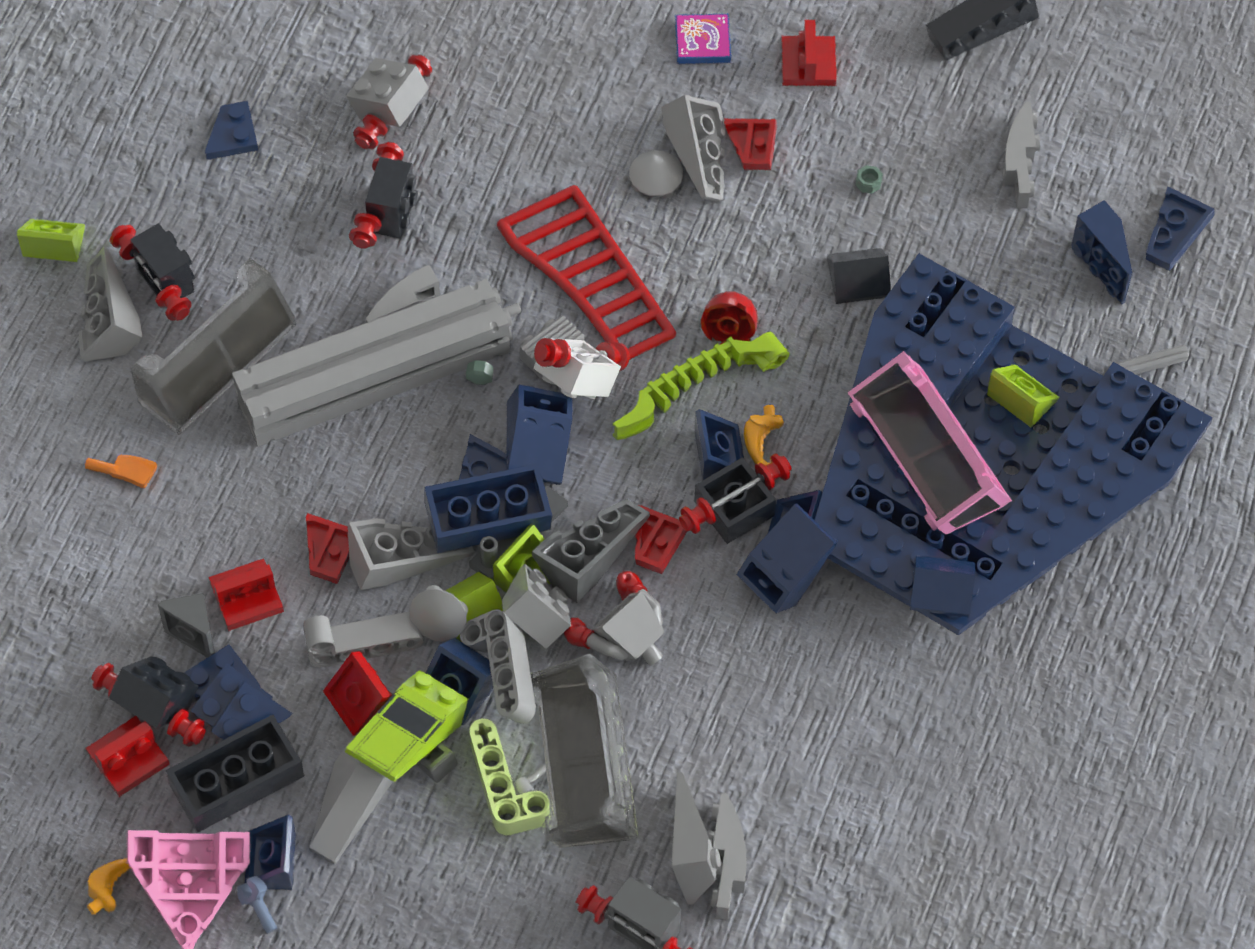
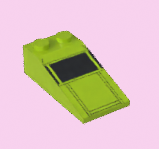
M419 670L396 690L345 749V753L395 782L461 726L468 698Z

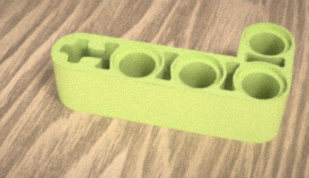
M485 718L474 721L470 727L471 749L496 831L502 835H513L544 826L550 818V805L547 795L540 791L516 795L495 724ZM481 735H485V738L488 739V745L485 747ZM489 760L498 762L497 765L492 767L486 766L484 763ZM496 787L506 789L503 793H494L492 791ZM533 806H540L543 808V810L538 813L531 812L529 809ZM507 813L514 816L510 820H502L500 818L501 815Z

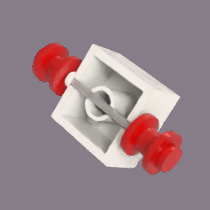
M543 338L537 342L534 349L536 363L533 369L543 375L542 379L560 387L561 393L568 397L576 398L577 395L595 399L596 396L609 397L619 371L627 367L630 355L628 348L622 343L602 342L594 348L583 340Z

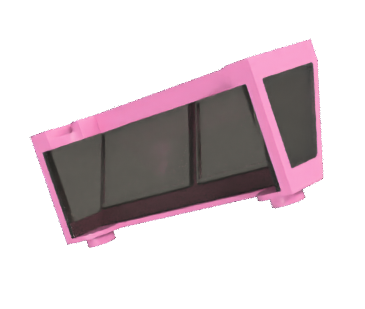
M904 351L848 392L853 400L850 403L853 411L859 418L864 415L870 421L925 504L928 514L924 518L934 531L938 528L947 535L1004 507L1012 501L923 368Z

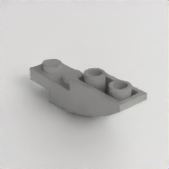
M1031 102L1023 104L1012 123L1003 161V186H1014L1017 208H1028L1030 197H1034V181H1029L1028 174L1032 172L1035 151L1040 150V137L1035 135L1034 129L1037 128V113L1032 112Z
M720 793L719 804L713 803L711 821L716 822L715 831H709L708 835L713 849H718L720 855V867L716 868V879H721L719 889L713 888L711 907L717 908L716 919L728 920L732 892L744 893L746 848L736 810L728 795Z

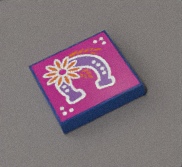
M729 14L675 15L677 64L731 63Z

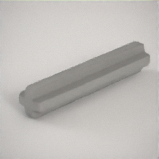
M1179 345L1116 362V364L1134 374H1140L1187 361L1189 351L1185 345Z

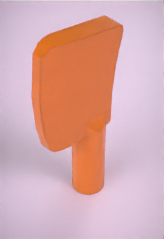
M119 455L114 464L87 458L85 469L109 474L113 478L127 481L140 488H146L157 470V463L142 457Z

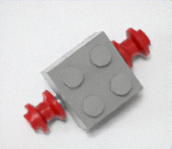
M411 55L407 60L408 64L375 58L355 83L346 97L358 118L362 119L364 127H357L353 131V136L358 146L363 149H375L378 145L376 137L385 136L388 131L385 124L397 127L403 124L429 89L423 77H428L432 73L431 63L426 57Z

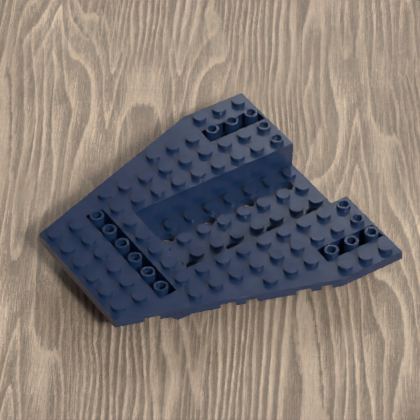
M919 253L874 312L853 388L904 351L923 368L1012 501L987 516L947 535L938 528L934 531L924 518L928 514L925 504L870 421L864 415L859 418L850 406L853 400L850 397L815 522L837 542L828 559L909 607L916 555L975 562V580L969 617L918 611L951 632L960 635L984 618L987 612L1009 600L1010 596L1015 592L1026 588L1057 566V563L1067 555H1072L1078 551L1081 545L1088 540L1092 541L1124 518L1133 508L1139 504H1144L1154 493L1162 491L1169 486L1212 423L1213 417L1115 362L1111 364L1104 376L1013 326L1015 306ZM1024 357L1028 363L1026 365H1018L1013 359ZM896 363L863 387L862 390L865 393H870L906 376V373ZM1017 365L1059 396V399L1030 427L1000 404L990 406L985 403L984 399L989 397L987 391L990 374L993 369ZM912 381L872 399L876 408L910 458L917 457L952 440L925 397ZM1071 384L1076 387L1077 391L1068 393L1063 390L1062 386ZM1035 425H1044L1048 431L1040 434L1034 431L1033 427ZM956 444L915 463L916 468L925 481L935 479L940 483V486L930 489L947 514L982 489L974 475V470ZM1014 466L1019 472L1015 475H1009L1003 468ZM986 495L955 517L952 522L957 524L975 515L974 509L978 507L988 509L998 503Z

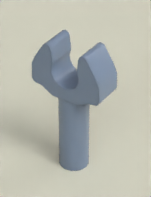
M257 876L248 878L246 880L247 883L237 886L238 899L242 905L250 904L253 906L266 934L275 931L277 926L263 901L268 888Z

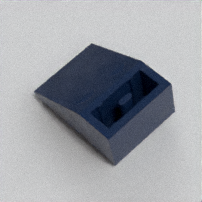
M1103 200L1077 216L1071 246L1074 254L1082 258L1088 265L1092 275L1098 277L1104 283L1107 292L1123 304L1126 301L1132 277V268L1122 220L1107 202Z
M518 384L507 400L506 470L539 464L543 482L556 485L562 484L572 425L571 397L561 392Z
M794 504L749 553L736 575L777 614L798 604L837 542L798 504Z

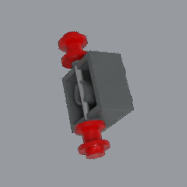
M629 876L614 898L612 896L606 899L598 895L599 888L595 885L589 889L583 888L578 895L576 903L578 904L577 911L579 913L591 912L595 915L594 922L598 925L605 918L608 919L609 929L640 949H681L677 946L678 939L676 938L680 933L681 909L678 903L668 896L662 897L654 892L652 886L644 880L639 879L637 881Z

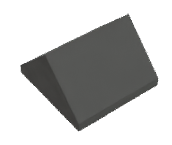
M203 593L163 600L158 604L164 632L207 658L215 653Z

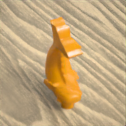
M774 405L764 406V415H751L744 426L745 446L755 464L762 463L765 466L769 464V462L763 459L764 439L771 431L781 428L784 424L782 416L775 415Z
M127 858L106 863L89 875L88 895L94 899L87 905L91 914L95 915L102 909L108 913L115 911L116 901L112 896L114 882L122 874L126 873L128 869H131L127 863Z

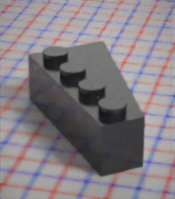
M965 0L926 24L929 38L945 60H949L1038 19L1039 14L1036 0Z

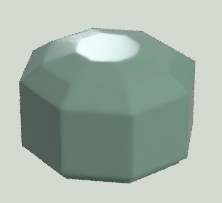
M866 165L857 172L856 186L861 192L872 194L881 189L883 174L877 167Z
M480 360L468 363L466 370L467 380L477 385H486L492 382L494 367L491 364Z

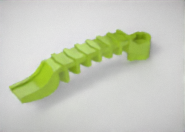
M766 332L751 342L733 340L732 337H729L725 343L721 345L717 343L713 349L707 352L703 350L699 356L693 359L691 357L688 358L686 363L680 366L676 365L669 373H662L659 379L654 382H648L647 387L639 391V399L635 408L613 423V437L616 440L626 439L648 429L654 422L655 404L664 413L667 412L671 406L669 398L674 402L679 397L680 392L677 386L686 392L691 386L690 378L697 385L702 382L704 378L703 371L710 378L714 377L718 371L717 364L725 372L730 368V360L733 359L739 367L757 364L764 372L780 367L789 358L790 353L773 332Z

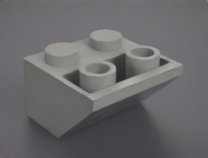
M524 564L502 599L503 612L547 649L571 626L570 610L567 604L568 598L559 587L553 588L546 582L545 576L539 570H532Z

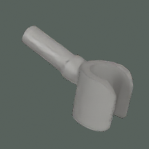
M543 764L531 776L519 778L514 789L516 795L535 791L531 785L548 770L547 766Z

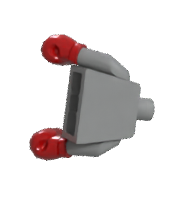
M623 571L616 578V588L622 598V602L591 630L579 618H571V626L564 632V637L573 646L591 648L602 655L620 661L634 660L641 655L647 664L652 666L663 657L661 651L654 644L664 634L660 603L648 593L647 588L643 585L637 574L632 571Z

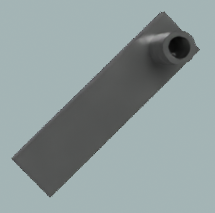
M545 485L553 522L568 507V501L548 485ZM491 536L484 537L480 541V551L469 561V567L476 573L480 572L494 581L493 564L518 537L500 541Z

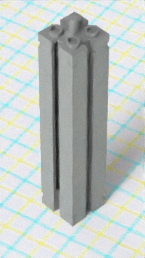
M487 279L476 282L474 286H465L250 366L247 370L241 369L233 372L232 376L236 388L237 403L249 424V429L257 447L262 446L270 440H278L467 369L468 363L472 361H488L496 355L501 356L509 353L510 341L513 340L509 326L512 325L511 317L521 313L519 304L515 303L501 308L500 305L498 306L501 303V298L496 287L491 288Z

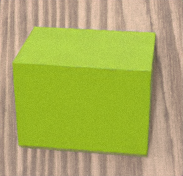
M39 219L28 220L17 230L22 256L78 262L85 224Z
M1017 365L993 369L990 374L987 395L1030 427L1059 399V396Z
M533 524L529 525L493 564L494 583L505 592H507L524 564L532 570H539L544 575L533 558L532 551L545 539Z
M480 572L445 590L466 604L468 607L467 622L492 610L498 609L503 611L502 599L494 581ZM459 634V635L456 637V639H458V640L461 641L460 634Z

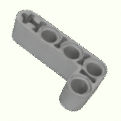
M498 609L466 622L463 632L460 633V638L465 645L482 653H488L498 713L517 723H528L534 717L536 706L524 630L514 623L503 611Z
M410 612L332 627L330 626L329 618L326 616L310 617L303 622L310 664L318 668L342 664L351 652L360 651L364 658L368 659L413 650L424 643L422 633L410 620Z

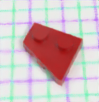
M724 118L725 129L743 169L771 170L777 129L776 119Z
M638 505L650 512V517L636 533V565L662 574L687 531L682 527L679 519Z
M307 513L306 526L310 575L338 584L350 558L348 526Z

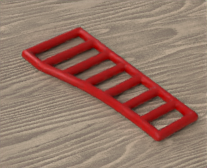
M572 185L498 220L497 228L511 249L553 280L576 303L605 342L619 343L617 338L653 320L658 323L662 332L629 347L630 359L676 337V330L578 186ZM570 198H573L579 209L518 238L511 229V226ZM584 218L593 227V229L539 255L526 247ZM598 238L601 239L607 248L561 271H557L548 263ZM612 258L620 267V270L581 289H577L568 281V279ZM625 279H628L635 289L596 309L586 299ZM640 299L643 301L648 311L609 329L602 319Z

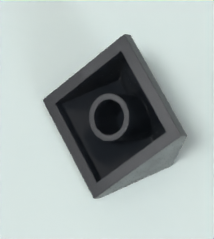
M882 248L827 254L836 304L885 298L891 291L889 257Z

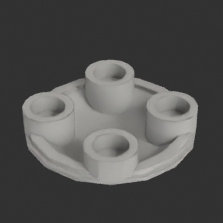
M652 150L642 153L633 160L629 169L632 189L637 193H643L648 196L672 197L674 191L683 180V168L680 161L672 154L664 151Z
M431 585L413 598L409 608L410 620L423 636L434 641H448L456 638L463 632L467 622L468 607L453 594L442 590L439 586Z

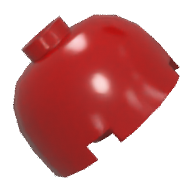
M736 291L719 293L706 304L700 320L701 329L709 340L713 338L716 341H721L719 345L725 343L729 337H732L733 340L750 341L758 325L757 310L752 301L744 294Z

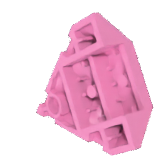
M128 830V865L182 949H193L198 938L206 930L231 892L233 885L249 864L250 832L184 834Z

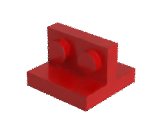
M805 20L804 31H799L798 36H782V86H836L835 36H816L815 20Z
M264 558L209 577L211 588L228 631L284 612L282 602L275 587L273 572L270 565H266Z
M360 651L350 653L323 690V693L353 736H357L392 696L377 675V672Z
M134 716L85 748L89 757L119 797L170 765L169 759L155 742L152 728L145 721L141 723L137 716Z

